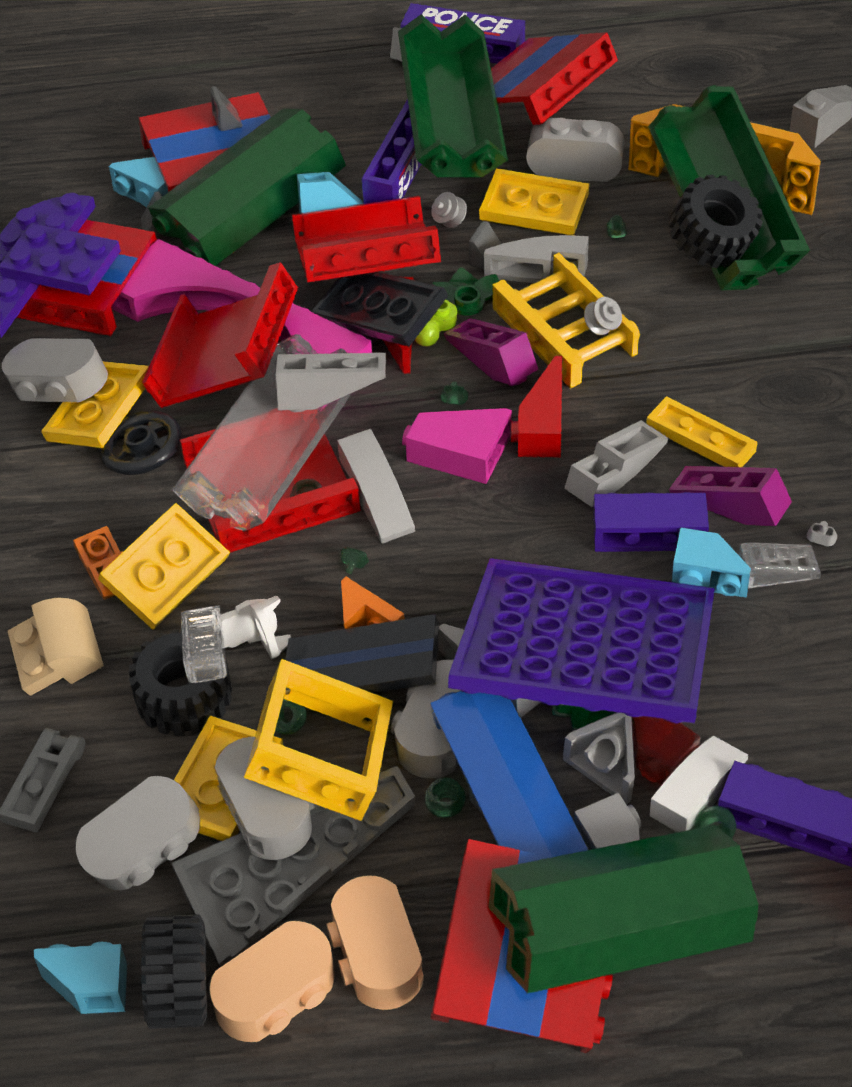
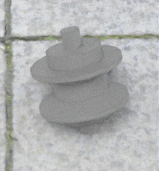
M444 192L435 199L431 214L436 222L443 224L447 228H454L464 220L467 205L462 198L456 197L451 192Z
M601 297L596 302L586 306L584 319L586 325L593 333L605 335L610 330L620 326L622 312L619 305L613 299Z

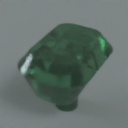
M620 215L611 217L606 224L608 235L613 239L625 237L627 235V228Z
M453 381L451 385L444 387L440 398L445 403L462 405L468 400L469 393L463 386H458V383Z
M350 547L341 549V561L347 564L345 572L352 574L354 567L363 568L369 562L368 555L363 551Z

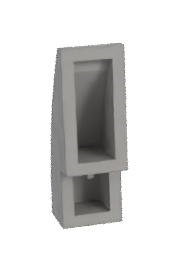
M542 236L516 240L487 248L484 251V276L496 274L499 280L536 283L553 274V255L560 253L568 262H572L585 277L588 263L589 236Z
M640 420L598 441L594 454L572 464L564 489L593 507L594 494L615 493L659 453L667 444L668 437Z
M368 429L337 440L339 460L349 478H354L359 490L360 505L381 543L415 532V525L402 492L372 430Z

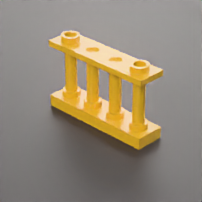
M560 253L553 255V274L518 291L513 289L504 279L492 284L493 310L512 329L526 332L532 350L547 365L550 364L555 356H562V381L570 389L582 383V367L584 362L617 345H620L631 357L638 354L639 329L632 320H628L623 314L622 322L618 328L610 330L605 337L579 350L572 349L565 341L589 330L584 317L559 330L552 328L546 322L578 305L585 310L588 304L604 297L578 271L577 267L572 262H568ZM558 286L568 294V296L539 310L533 309L527 303Z

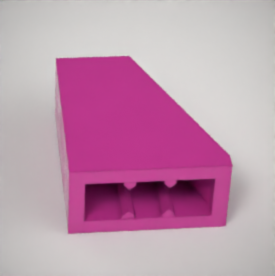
M501 408L419 413L412 426L408 425L402 438V444L406 446L407 462L487 484L511 437L512 410Z

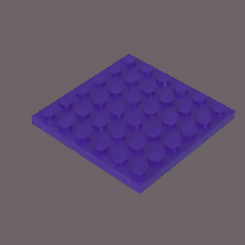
M490 558L449 672L448 688L461 690L468 694L485 693L500 695L510 700L521 698L542 701L547 705L563 704L583 707L589 711L605 710L619 712L630 717L647 716L661 718L672 723H695L715 588Z

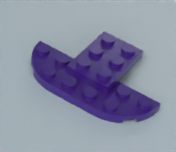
M67 193L61 197L51 198L29 208L21 209L0 233V338L3 337L39 285L91 295L121 252L117 240L78 233L96 207L92 196Z

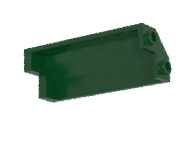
M422 14L398 31L416 159L436 177H484L508 160L484 32L466 15H463L443 31L437 29Z
M709 86L701 92L700 97L691 107L670 105L659 111L658 116L648 128L680 198L687 186L693 183L696 178L702 177L704 179L706 175L711 174L718 178L719 175L727 176V180L733 181L735 179L740 182L739 185L742 188L747 187L751 191L750 196L756 197L759 202L757 208L762 210L763 216L760 218L763 221L762 227L740 260H735L727 267H723L720 264L718 268H711L721 291L746 290L758 285L757 278L776 270L777 274L780 275L791 270L810 249L734 87Z
M283 108L149 206L148 210L153 218L154 228L161 235L180 238L185 247V252L197 258L200 257L216 266L299 202L297 174L330 172L334 176L346 166V163L335 138L326 130L320 133L310 124V115L303 109Z
M716 825L492 869L488 908L510 931L506 970L527 993H533L752 942L758 918L759 904L739 844Z

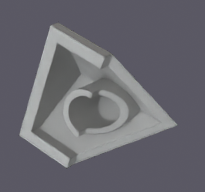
M617 712L570 732L565 737L563 760L609 794L619 793L626 805L631 801L635 779L632 719L624 713Z

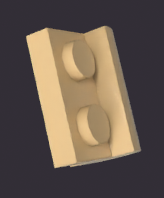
M52 598L31 605L34 616L8 630L21 687L30 696L62 678L73 684L104 666L88 609L76 600Z

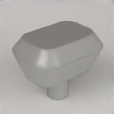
M822 521L820 524L814 523L809 528L807 539L824 546H832L837 540V533L834 528L828 526L826 521Z

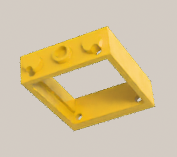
M281 659L267 691L244 778L362 821L376 793L393 701ZM283 699L370 731L362 775L272 742Z

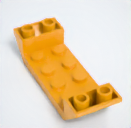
M673 104L674 106L685 107V106ZM664 107L632 117L628 170L659 177L665 163L648 126ZM750 122L791 210L812 215L821 161L798 133Z

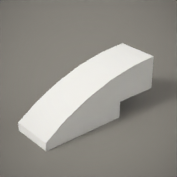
M712 736L696 748L651 798L650 817L676 832L690 830L701 814L706 816L721 796L734 760L745 764L748 760V754Z

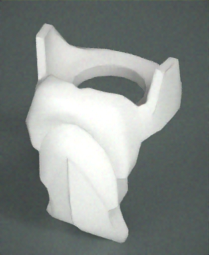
M278 596L269 599L246 600L237 605L235 610L221 614L217 620L195 628L196 635L202 632L209 635L210 641L216 640L220 644L221 650L228 646L234 648L246 641L250 644L261 640L271 659L278 657L288 647V639L291 638L290 635L274 636L277 628V619L273 610L280 603Z

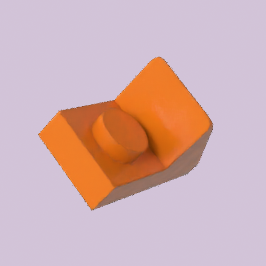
M345 577L341 580L345 629L405 619L403 612L350 578Z

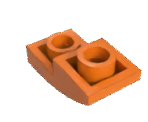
M104 526L74 539L73 545L94 585L105 600L115 595L98 580V577L123 551L120 552L109 528Z

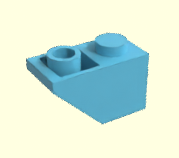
M154 157L115 162L109 166L113 190L122 196L141 203L145 207L149 204L154 192L159 191L162 197L168 193L167 186Z
M330 172L297 174L300 214L363 204V201Z
M681 528L673 563L672 582L715 588L714 593L747 598L751 568L718 533Z
M96 942L91 946L79 947L55 944L48 948L34 949V959L41 977L81 1014L125 1012L127 962L121 944Z

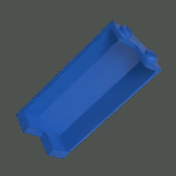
M459 691L447 693L430 703L434 723L437 729H442L497 845L549 857L588 850L510 699L503 698L500 695L485 693L468 694Z

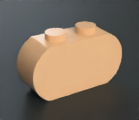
M361 876L352 879L341 886L335 893L331 902L333 922L326 924L333 949L341 947L344 959L338 960L345 986L353 984L357 999L371 1008L389 1010L401 1007L418 994L422 987L424 976L422 972V957L397 886L391 881L378 876Z
M289 921L217 969L211 979L210 996L216 1019L222 1030L236 1040L258 1042L269 1034L274 1035L281 1032L290 1023L291 1018L304 1009H312L319 1005L326 997V994L331 991L334 983L335 971L330 943L325 934L314 925L301 921Z

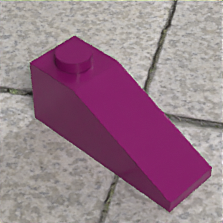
M469 318L444 333L445 339L492 380L515 386L525 382L528 375L538 370L526 332Z
M685 466L669 488L670 493H706L707 510L744 525L776 526L792 503L777 468Z

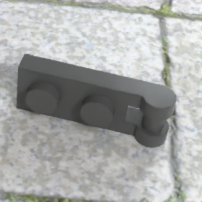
M45 728L0 808V822L37 833L75 761L82 757L85 749V739L76 735H70L68 738L61 736L58 730ZM55 751H59V752H60L59 755H55V754H52V753H54Z

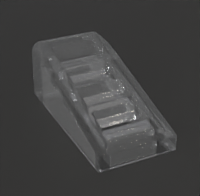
M756 542L739 544L738 555L751 568L748 588L820 579L821 577L811 545ZM798 558H805L807 567L800 566ZM784 560H790L792 566H786ZM771 562H776L777 565H771Z
M216 605L182 611L183 663L188 682L198 683L225 678L227 676V664L220 606ZM213 624V625H210V626H205V627H199V628H193V629H191V627Z

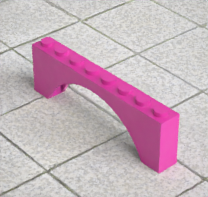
M158 239L147 250L112 305V309L139 322L149 317L173 312L182 294L186 295L196 310H212L258 295L260 287L233 275L227 270H222L200 257L197 258L175 245H170ZM293 303L279 337L291 354L372 353L371 340ZM341 398L317 408L318 413L325 415Z

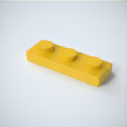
M667 396L647 417L646 424L724 467H743L757 449V441Z

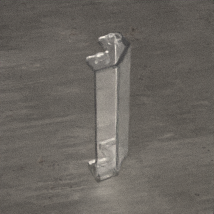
M294 334L276 345L265 377L250 381L172 489L197 515L211 519L214 514L231 520V527L241 531H246L264 523L352 393L315 410H305L302 412L278 410L276 384L278 354H318L310 343L299 334ZM340 348V349H338V350H336V351H334V352H332V353H330V354L347 353V352H346L344 349Z

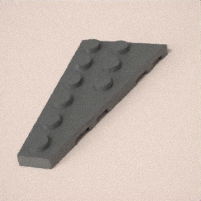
M398 766L379 773L376 793L362 821L314 804L315 808L310 810L312 822L310 838L300 851L290 857L278 860L259 858L251 854L240 833L172 863L173 871L194 915L200 914L205 923L206 941L219 968L251 947L416 805L415 795Z

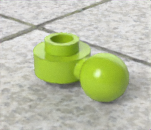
M445 300L416 337V343L425 347L431 346L439 339L440 331L452 329L457 322L456 306Z

